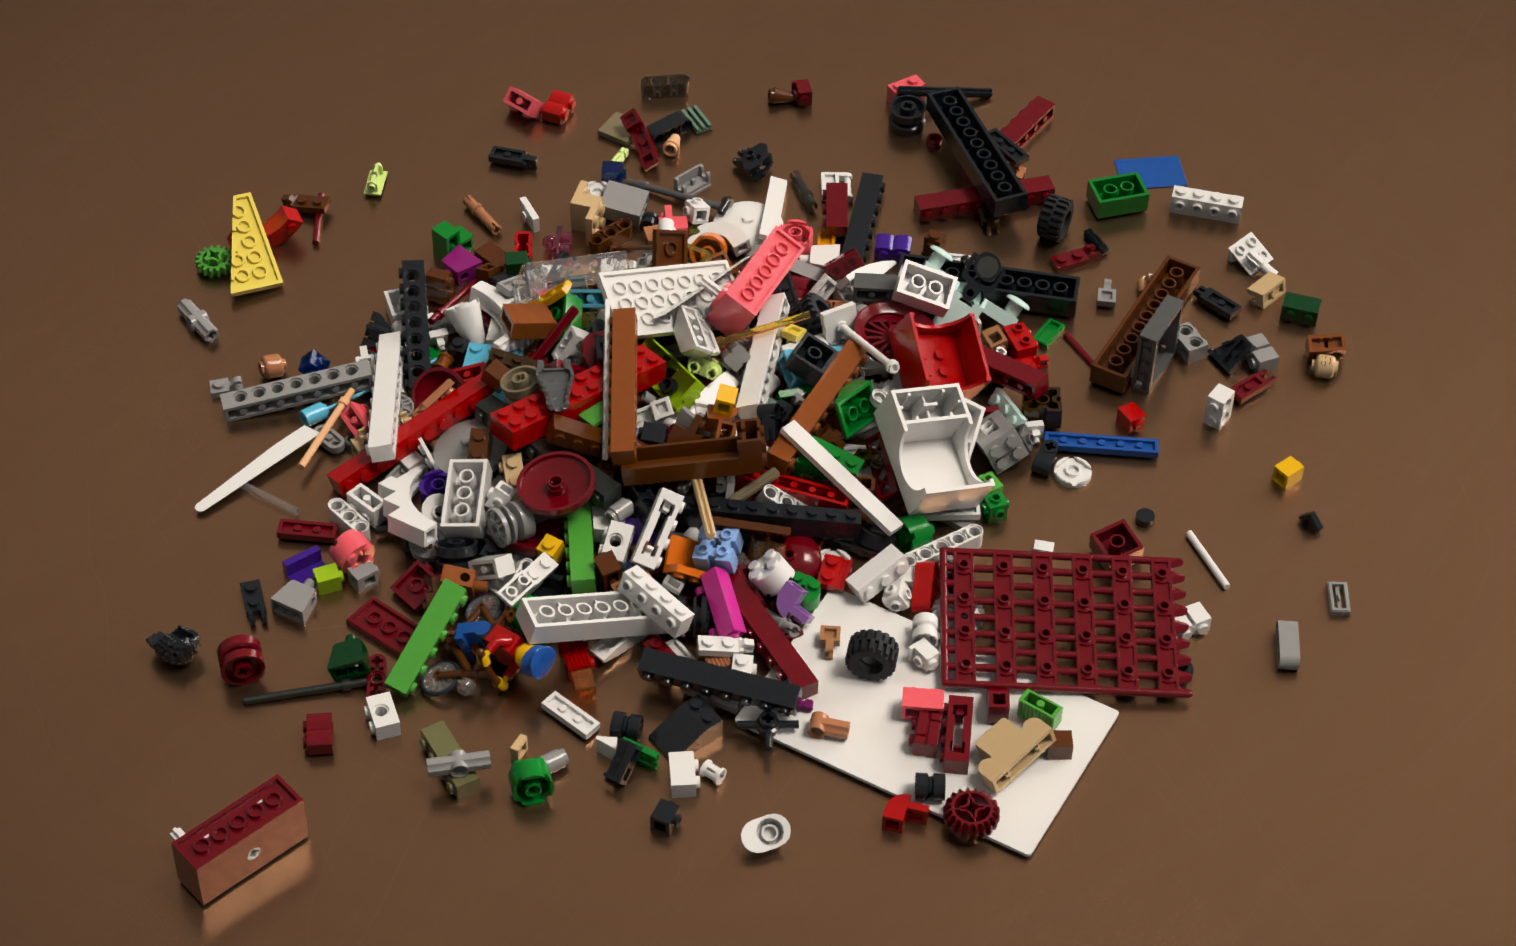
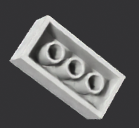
M450 459L440 524L445 538H484L488 509L485 506L488 498L485 496L490 490L493 472L488 459Z

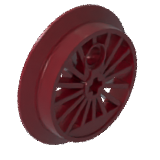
M877 302L864 307L857 314L854 330L859 336L891 360L895 359L888 333L909 312H914V321L918 324L934 325V323L927 315L916 308L898 302ZM869 352L867 353V355H868L869 357H871L873 360H875V361L881 363V362H880L879 360H877L874 356H872Z

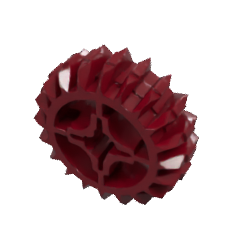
M967 787L965 791L959 789L957 793L952 792L950 798H947L943 807V819L946 822V828H950L951 834L957 833L958 838L963 835L966 840L969 837H973L976 841L978 836L984 839L986 834L991 835L993 830H996L1000 821V808L997 806V800L992 799L991 794L986 795L985 790L978 792L977 788L971 791Z

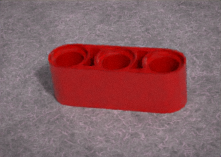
M937 561L917 562L915 564L911 600L913 615L921 612L932 613L931 608L935 600H937L939 565Z

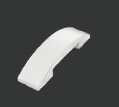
M669 396L650 402V405L637 409V430L639 427L643 428L644 421L659 423L674 415Z

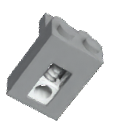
M998 409L982 419L975 445L988 459L997 475L1029 455L1015 427Z

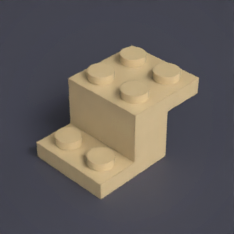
M581 180L570 202L571 229L586 232V245L589 246V236L605 226L606 219L603 218L605 205L603 204V197L590 194L588 181Z

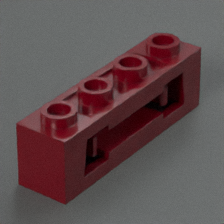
M949 695L948 703H944L943 715H947V719H943L942 731H946V735L941 736V747L945 749L944 752L940 751L939 764H943V773L968 775L974 697ZM955 722L963 724L961 746L954 745L952 751Z

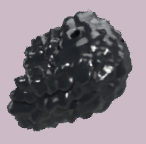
M181 625L171 634H164L159 631L157 634L154 633L149 638H146V642L155 650L159 658L164 662H169L171 665L189 664L195 659V655H197L201 646L200 635L193 629L189 630V628H184Z

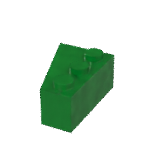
M813 435V438L853 476L857 477L862 474L865 460ZM803 454L800 455L795 464L794 476L801 474L811 476V479L817 480V478L829 480Z

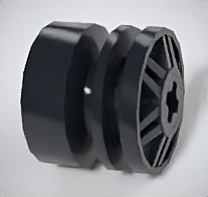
M674 596L695 614L689 627L693 638H696V629H701V635H706L709 629L710 617L707 597L702 596V605H697V596H694L692 605H687L686 596ZM686 633L680 635L677 638H685Z

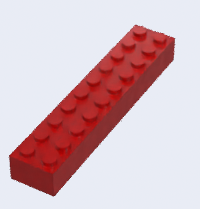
M643 344L637 346V393L666 378V361ZM604 362L574 375L567 410L551 412L547 408L546 399L541 390L490 413V432L515 451L545 437L546 426L553 414L579 421V414L603 400Z

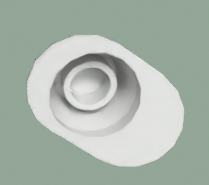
M774 813L762 816L745 824L741 832V841L746 849L754 853H763L778 848L790 838V824L785 817Z

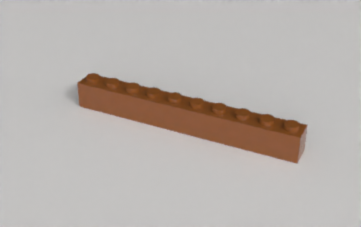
M632 307L613 309V317H609L610 328H612V331H609V339L612 342V345H609V355L612 356V359H609V370H612V373H608L609 385H611V387H608V396L611 399V402H608V412L611 413V416H608V427L611 428V431H607L608 443L611 442V445L607 446L608 457L612 458L613 465L634 464L637 460L638 319L636 308Z
M848 339L790 422L795 420L812 437L813 434L817 435L821 428V423H825L829 417V412L834 411V403L841 389L853 381V378L858 377L861 366H866L869 359L867 357L868 352L856 342ZM780 434L767 452L768 464L764 465L769 468L775 467L779 473L785 475L789 469L792 470L797 461L796 458L800 457L802 453Z

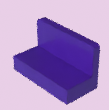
M317 545L282 561L285 577L289 581L296 580L304 583L307 578L314 580L313 568L325 566V563L322 561L321 550Z

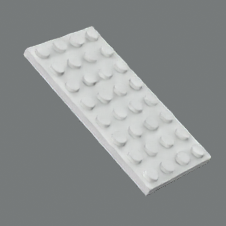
M727 260L599 272L596 275V279L604 301L605 299H610V317H613V309L636 308L638 339L674 335L673 331L679 306L663 316L655 319L652 318L701 287L698 283L704 275L711 280L730 267ZM731 270L714 281V283L723 288L728 281L733 282L734 277ZM704 288L682 304L696 309L699 312L698 316L714 331L717 329L708 323L705 318L713 309L709 305L715 296Z

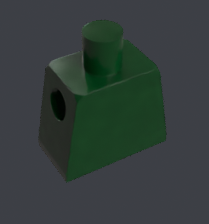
M354 634L347 635L344 642L333 645L327 670L335 682L371 673L368 650L361 638H357Z

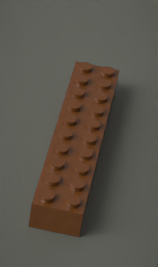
M1169 255L1166 256L1092 363L1089 381L1122 394L1125 392L1133 380L1140 333L1166 295L1181 299L1184 303L1198 284L1201 267Z

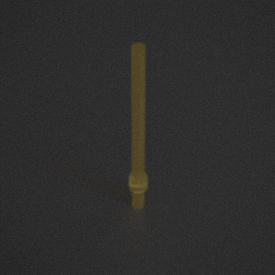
M809 311L725 337L719 336L715 339L718 347L721 348L725 347V344L811 318Z

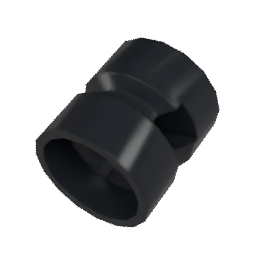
M615 710L610 723L609 736L619 739L625 736L628 739L639 742L643 731L644 716L637 714L628 716L626 712Z
M915 773V800H927L928 797H931L933 801H945V773H933L932 776H929L928 773Z

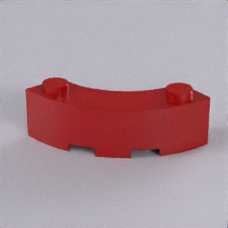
M281 206L273 216L267 219V223L262 224L270 247L278 246L289 239L301 227L303 221L297 209ZM232 230L227 237L230 247H232Z

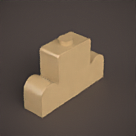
M1033 717L1023 723V729L1018 728L1006 718H1001L994 726L988 729L975 742L978 753L983 759L978 765V771L985 786L996 794L1003 790L1056 741L1052 727L1041 719Z

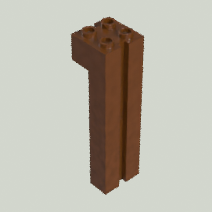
M759 418L736 420L737 436L637 446L636 463L621 464L623 486L764 472V464H768L764 425H760Z

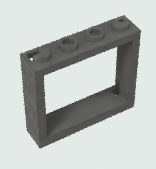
M1166 295L1140 333L1131 388L1149 394L1175 356L1184 306L1183 300Z

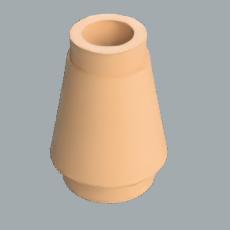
M672 134L663 144V151L667 156L678 154L680 136Z

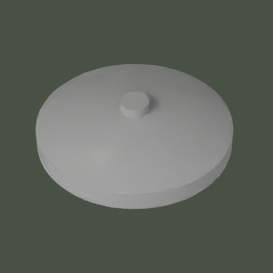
M470 419L457 423L446 430L437 440L433 451L434 461L439 470L448 473L450 459H467L471 428L488 427L479 423L476 419ZM492 434L493 445L490 466L494 472L499 468L498 462H501L502 455L509 454L510 448Z

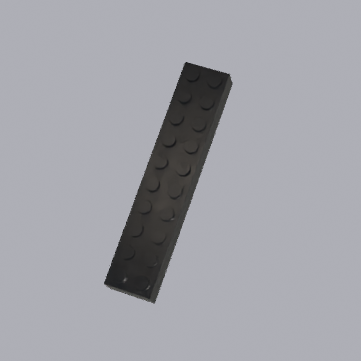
M957 86L927 93V112L993 217L1026 210L1027 191L961 88Z
M901 253L897 275H899L900 268L906 259L923 265L925 260L929 259V256ZM946 259L941 270L949 275L958 277L957 280L961 283L967 282L961 275L965 266L959 260H953L952 262ZM973 263L968 269L969 275L977 282L986 286L993 284L995 279L983 280L975 274ZM1001 266V269L1006 273L992 293L980 291L981 301L979 304L986 298L995 305L1005 308L1010 301L1006 296L1010 294L1023 300L1030 307L1029 311L1075 317L1081 277ZM969 289L967 295L972 294L973 290ZM960 298V299H959V300H961L962 302L969 303V302H967L966 300H964L963 298Z

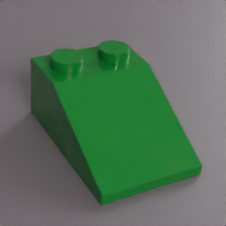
M871 380L851 381L841 389L834 403L844 439H848L875 419L874 412L877 408L873 407L869 399L873 391Z

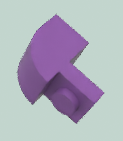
M793 580L786 581L779 591L776 601L777 609L782 617L791 618L793 616V619L799 624H810L815 616L800 606L808 591Z

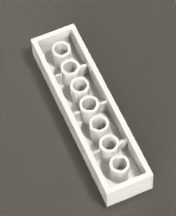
M620 591L521 598L515 615L529 644L667 634L663 628Z

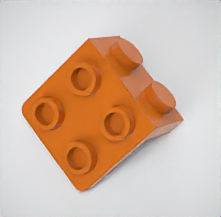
M670 535L663 573L672 575L675 579H687L689 583L700 584V581H702L700 575L704 574L705 571L696 569L692 560L695 545H700L699 542L677 535Z

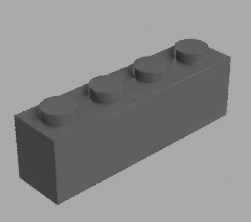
M855 273L853 301L896 302L891 300L898 275Z

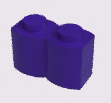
M886 233L877 234L874 258L881 261L894 260L899 262L901 253L911 254L912 237L908 235L893 236Z

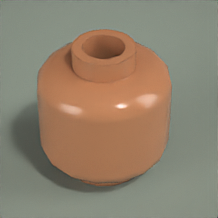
M277 353L263 356L261 361L258 362L259 373L266 379L282 377L284 370L287 369L285 358L282 359Z

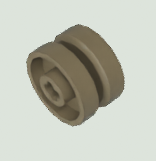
M529 365L518 366L510 369L503 375L500 380V386L507 405L541 391L536 380V367Z

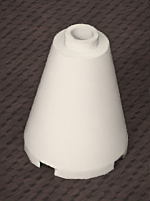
M478 297L469 299V302L456 304L444 311L446 317L461 338L468 339L472 343L484 344L486 342Z

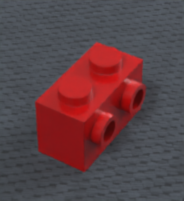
M1024 322L1003 326L1002 332L1006 336L1009 345L1007 350L1013 359L1030 356L1037 357V351H1039L1038 342L1033 339L1030 329L1025 326Z

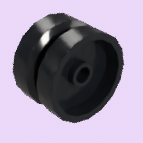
M900 95L892 99L889 103L888 127L890 131L901 137H914L924 131L926 122V103L924 100L914 95Z
M450 537L435 542V555L439 557L435 562L436 572L442 574L444 564L469 569L468 562L478 559L475 556L478 553V541L469 537Z

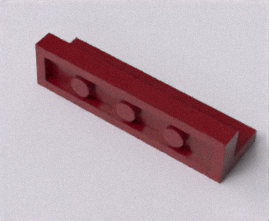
M879 431L864 439L866 449L873 450L875 454H881L883 457L881 462H885V467H882L883 470H886L883 480L879 479L882 469H875L870 465L872 476L875 478L877 499L883 503L895 497L902 502L904 500ZM879 439L876 449L872 448L871 443ZM885 485H888L890 491L883 495L882 491Z

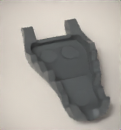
M564 359V368H544L543 360H537L536 380L546 399L547 408L551 412H562L569 407V395L574 381V372L570 359Z

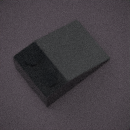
M698 694L682 703L649 735V739L667 759L668 752H696L723 736V720Z

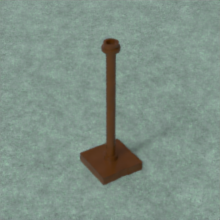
M653 229V245L620 246L618 243H612L608 247V253L614 257L619 256L620 253H652V266L656 267L687 264L688 231Z

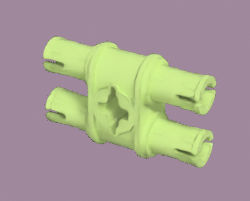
M692 357L688 361L689 372L692 371L710 380H715L724 372L722 363L710 357Z

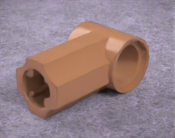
M816 711L811 715L807 733L815 739L829 736L847 740L851 722L829 718L826 713Z

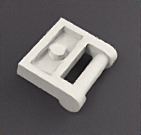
M821 172V194L823 190H826V183H839V181L848 183V203L853 201L851 173Z

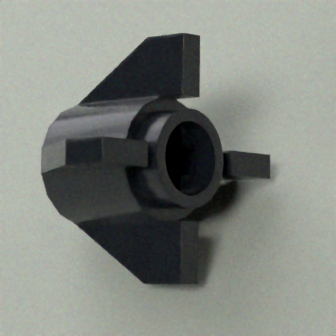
M373 311L370 319L374 323L369 322L366 325L365 336H368V338L364 337L361 346L367 345V348L376 347L380 334L392 333L388 322L380 313Z

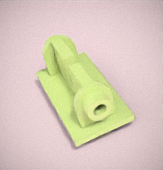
M380 163L374 164L372 170H370L363 194L381 196L388 171H383Z

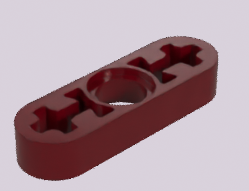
M374 654L369 657L371 673L367 674V697L375 695L374 690H378V694L386 692L384 682L387 679V662L385 656L381 654ZM376 663H379V670H375ZM375 677L382 678L378 683L371 681Z

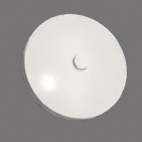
M754 201L736 202L727 210L724 216L717 213L713 222H727L739 227L749 238L752 249L754 245H761L762 241H764L758 239L765 204ZM780 218V224H779V226H780L781 224H782V226H783V220H782V218Z

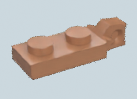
M447 379L411 415L415 417L439 401L443 395L447 396L454 390L453 386L455 383L451 379Z

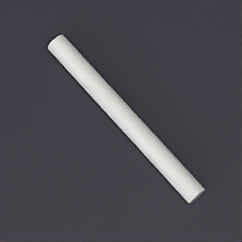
M1192 530L1187 531L1186 537L1224 590L1229 589L1231 585Z

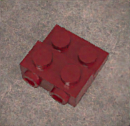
M417 560L390 588L418 613L423 608V602H426L425 593H429V586L432 585L431 577L440 576L441 579V575L439 573L435 575L433 573L434 569L427 562L423 564Z

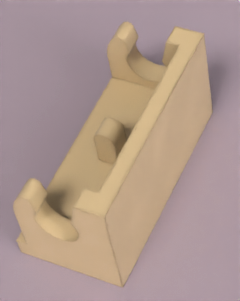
M1269 271L1247 288V293L1256 298V300L1251 298L1249 301L1264 310L1286 293L1285 278Z

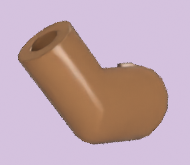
M1148 273L1137 281L1138 295L1142 293L1153 277V274Z

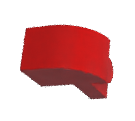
M910 794L894 796L885 806L882 816V829L902 833L906 821L927 825L930 806L911 802Z

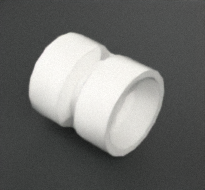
M929 612L916 614L912 621V644L925 638L931 645L936 647L938 645L937 616Z

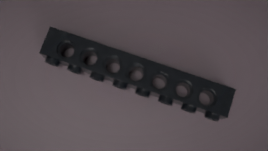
M424 260L402 261V268H398L399 279L403 281V283L399 284L400 295L403 294L404 298L400 299V308L404 310L405 314L401 315V325L405 326V331H402V342H406V347H403V358H407V363H404V374H408V379H405V390H409V397H412V388L418 378L415 375H420L431 368Z

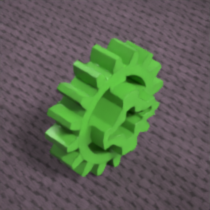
M210 245L209 249L204 247V251H198V256H195L196 269H198L199 273L203 272L204 276L210 274L211 278L214 275L220 277L222 273L227 275V270L231 271V249L227 250L226 246L220 248V245H217L214 248Z

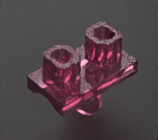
M557 226L555 237L549 235L543 238L542 245L548 251H555L554 261L559 252L567 250V253L570 255L572 232H563V226Z

